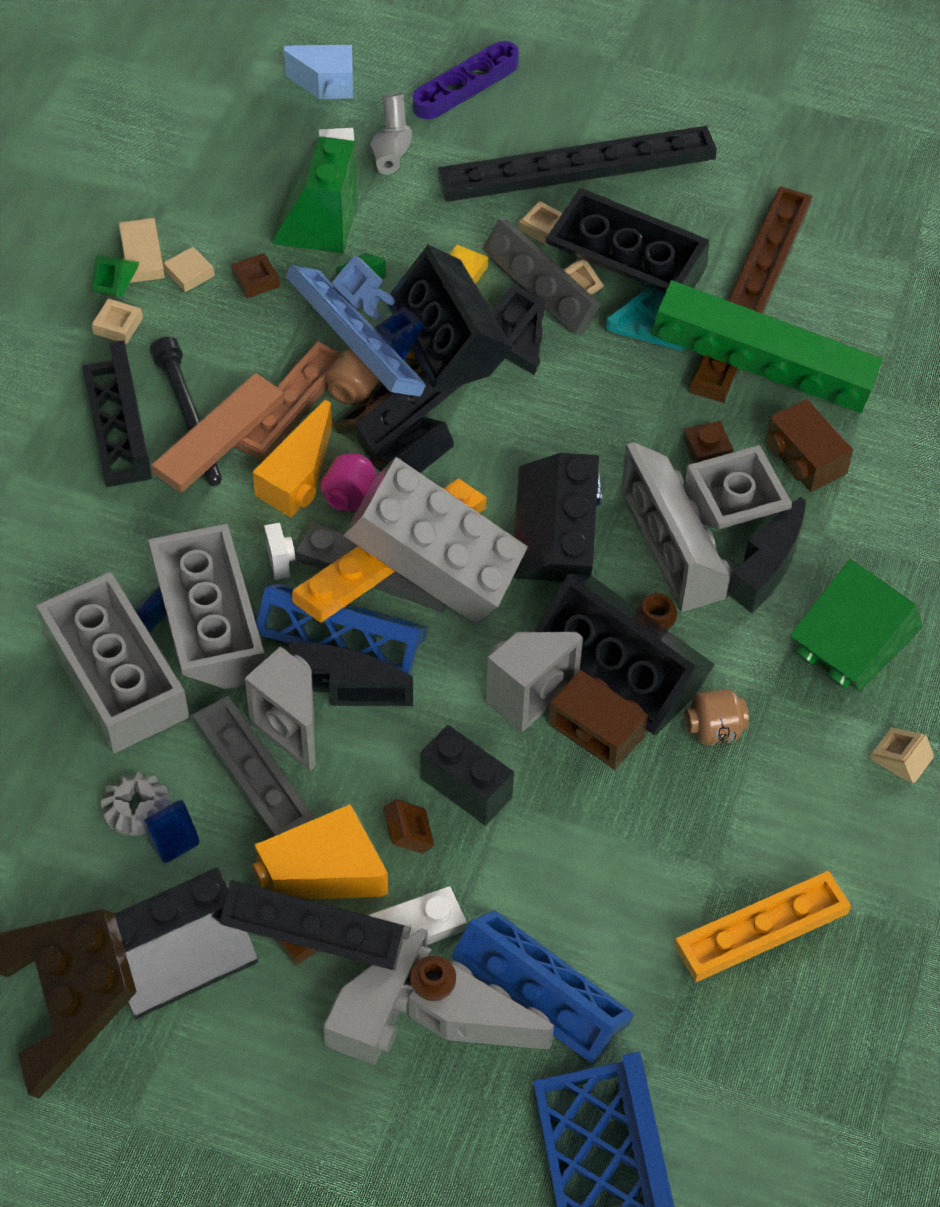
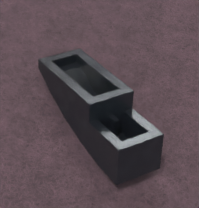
M801 496L792 503L791 509L782 511L747 540L744 561L732 572L728 595L751 614L772 594L792 562L806 507V500Z
M289 642L288 653L292 656L298 655L302 657L311 668L313 692H330L331 706H413V676L370 655L343 647L319 643Z

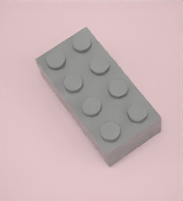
M397 457L376 476L343 535L476 625L498 608L528 546Z
M111 572L36 605L44 637L113 754L189 718L183 687Z

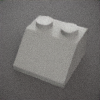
M760 445L687 466L685 492L689 500L694 499L697 503L700 520L705 526L721 529L788 510L792 507V502Z
M517 632L506 642L501 641L497 643L487 657L486 703L519 731L523 732L550 708V702L580 671L583 637L577 632Z
M280 646L245 677L249 720L252 726L311 771L316 766L312 671L302 657L298 655L292 656Z

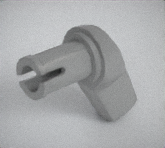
M404 94L381 96L386 127L382 128L383 131L377 132L370 143L377 169L384 175H390L399 170L400 157L407 151L412 141V128L406 125Z

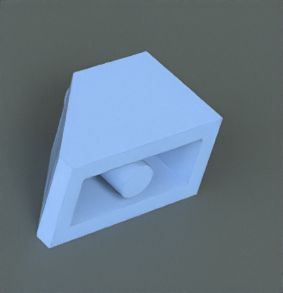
M352 45L284 46L286 77L319 99L353 98Z

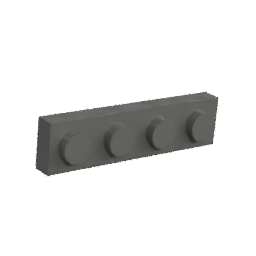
M499 219L482 249L529 293L544 301L545 307L574 334H583L601 303L509 220Z
M312 523L296 551L297 561L323 570L358 545L344 537L342 532ZM394 572L372 587L441 613L446 607V604L398 572Z
M229 695L192 714L193 724L271 837L315 819Z

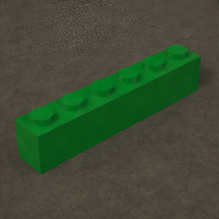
M671 280L658 309L651 332L652 336L663 339L668 343L679 345L703 356L711 357L738 369L746 370L773 382H778L858 413H862L883 360L881 357Z

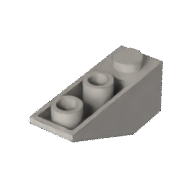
M421 928L402 943L396 970L372 965L341 989L323 1027L325 1047L372 1065H376L382 1051L386 1053L390 1051L397 1035L398 1027L394 1026L399 1012L405 1014L408 1012V997L413 992L410 977L411 970L420 959L432 956L433 950L428 948V930Z
M451 962L456 971V985L450 995L439 1001H428L418 996L413 990L408 997L409 1018L445 1040L548 1050L552 1045L554 1025L550 1023V1020L544 1013L533 1007L526 1009L513 1001L503 988L495 984L488 986L476 979L472 972L459 962ZM430 972L425 977L428 980L436 981L442 975L437 972Z

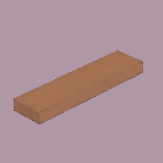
M316 341L278 384L277 388L284 392L285 401L242 438L234 448L263 462L328 389L326 381L327 371L341 352Z
M255 373L152 464V473L178 492L183 493L285 401L284 392Z

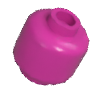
M357 453L342 454L334 459L320 482L321 491L332 508L339 511L358 510L377 476L372 462L365 456Z

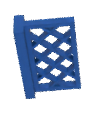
M640 1051L622 1055V1062L533 1081L557 1207H591L602 1190L622 1201L621 1207H675ZM618 1078L620 1091L610 1106L590 1095L598 1081ZM585 1084L583 1089L577 1087L579 1085ZM566 1089L577 1097L563 1116L548 1107L546 1092ZM585 1101L604 1112V1115L591 1133L572 1122V1119ZM622 1102L626 1116L617 1111ZM551 1118L558 1122V1125L556 1126L554 1131L552 1128ZM612 1118L629 1129V1135L619 1150L599 1138ZM566 1128L586 1139L573 1160L556 1149V1142ZM593 1145L614 1157L601 1177L596 1176L580 1165ZM631 1147L633 1148L635 1160L626 1155ZM559 1162L567 1166L563 1175L561 1174ZM621 1162L637 1171L639 1180L629 1195L608 1183ZM575 1172L595 1184L582 1205L565 1195L564 1188ZM641 1191L645 1206L636 1201Z

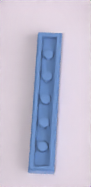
M290 265L285 277L385 387L393 393L421 397L426 386L423 380L335 288L320 270Z

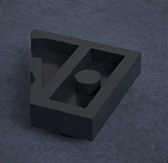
M513 284L492 310V313L513 347L507 354L506 359L535 375L540 364L539 351L542 340V320L545 302Z

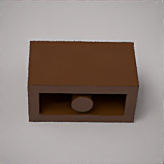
M808 399L770 416L765 440L769 450L783 460L789 467L792 476L797 481H801L810 492L848 474L853 448Z
M580 670L550 702L548 725L615 770L645 737L648 714L636 702L629 699L625 700L610 690L603 680L597 677L592 678Z

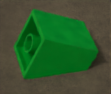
M323 136L318 138L288 189L273 239L275 245L344 254L358 203L356 144L354 140Z
M849 559L795 627L790 637L796 646L794 653L811 666H814L816 662L829 670L826 676L839 687L846 690L850 685L861 692L921 630L923 624L917 605L852 559Z

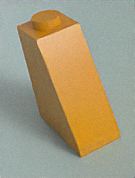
M351 804L255 844L257 862L251 864L261 888L268 886L269 890L306 900L375 898L389 894L388 872Z

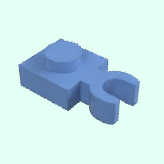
M356 255L352 257L332 281L335 288L353 306L359 309L363 307L366 314L377 320L382 318V315L376 309L380 300L390 305L395 303L390 294L378 289L383 280Z

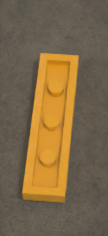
M828 870L675 938L674 948L696 983L849 914L851 904Z

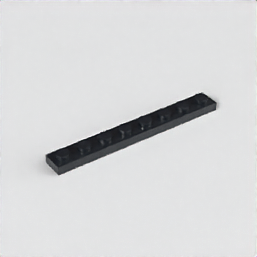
M700 126L438 167V180L445 202L715 160L717 148L708 127Z

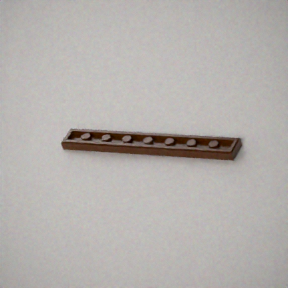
M779 186L729 296V302L764 314L809 211L812 195ZM702 356L690 383L689 393L725 403L739 369L711 357Z

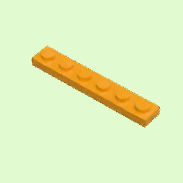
M459 478L443 488L478 513L486 509L487 497ZM357 546L293 589L292 602L322 623L396 571Z

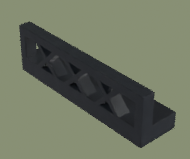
M124 340L109 343L112 356L111 361L82 365L106 488L152 479L148 451ZM115 373V379L107 388L93 382L92 377ZM108 400L121 406L113 416L99 410ZM114 428L127 434L118 445L105 439ZM121 457L133 463L134 469L111 473L110 467Z
M414 359L408 365L426 385L421 397L390 392L383 384L372 392L367 399L361 401L334 422L333 426L338 433H354L366 455H376L460 386L442 392L433 390L418 360Z
M233 880L230 882L219 925L390 970H396L403 939H408L411 931L410 926Z

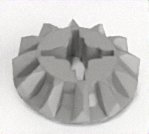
M139 771L134 776L126 778L120 775L115 784L106 786V793L101 800L102 814L106 823L113 830L121 834L135 836L149 833L158 828L168 816L170 797L166 785L163 786L155 775L147 777L143 776ZM135 792H139L141 800L144 802L139 803L138 809L135 810V815H133L128 802L132 800Z

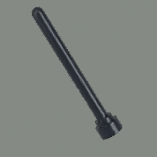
M162 337L152 343L150 353L154 364L167 374L189 432L200 422V418L179 366L183 353L176 338ZM217 463L204 473L209 485L217 486L221 483L222 476Z

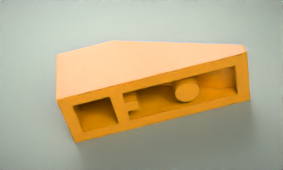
M325 399L252 472L255 496L290 518L302 507H307L315 497L332 431L331 402Z

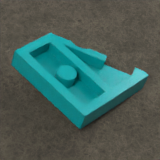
M649 287L607 318L606 329L609 332L682 352L687 349L651 335L658 309L665 296L664 292Z

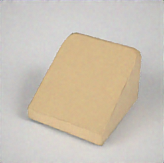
M581 258L564 269L568 275L591 295L604 287L585 259Z
M892 727L870 755L872 761L910 783H915L934 757L926 734Z

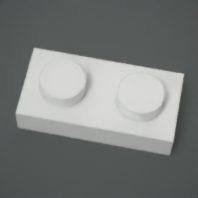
M450 886L368 915L410 926L409 937L421 928L428 930V944L464 932L467 928L466 919Z

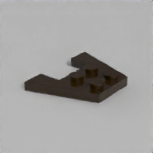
M95 910L0 933V975L8 978L35 961L53 1028V1033L18 1053L27 1092L30 1096L41 1098L137 993L115 914L108 910Z

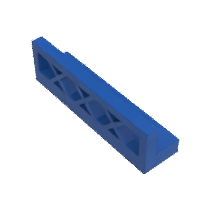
M280 584L265 586L256 622L259 635L286 643L307 642L329 645L327 643L335 639L339 647L349 649L341 635L355 628L363 631L371 645L360 653L367 654L373 650L377 659L387 662L411 675L418 644L425 641L428 626L348 604L324 621L332 635L319 642L312 640L303 626L304 623L313 619V617L292 602V590L294 588ZM272 605L286 609L294 624L282 631L267 627ZM296 612L308 616L300 620ZM334 623L344 625L346 627L338 631ZM294 629H297L300 636L291 634L289 632H291ZM373 634L383 636L385 638L377 642ZM391 639L408 643L403 664L389 662L380 646Z
M495 910L469 922L451 955V958L466 966L472 974L488 986L495 984L503 988L513 1001L526 1009L533 1007L544 1013L550 1020V1023L554 1025L553 1035L591 1064L600 1059L612 1036L628 1026L635 1015Z

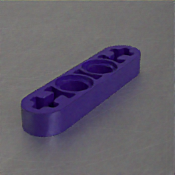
M496 42L417 88L413 93L414 114L426 120L437 118L513 73L519 66V48L512 42ZM474 70H484L487 73L484 75H475L471 72ZM448 85H459L462 88L459 90H449L445 87Z

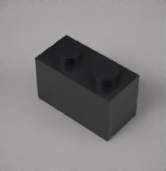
M449 725L420 752V779L485 826L513 798L514 771Z

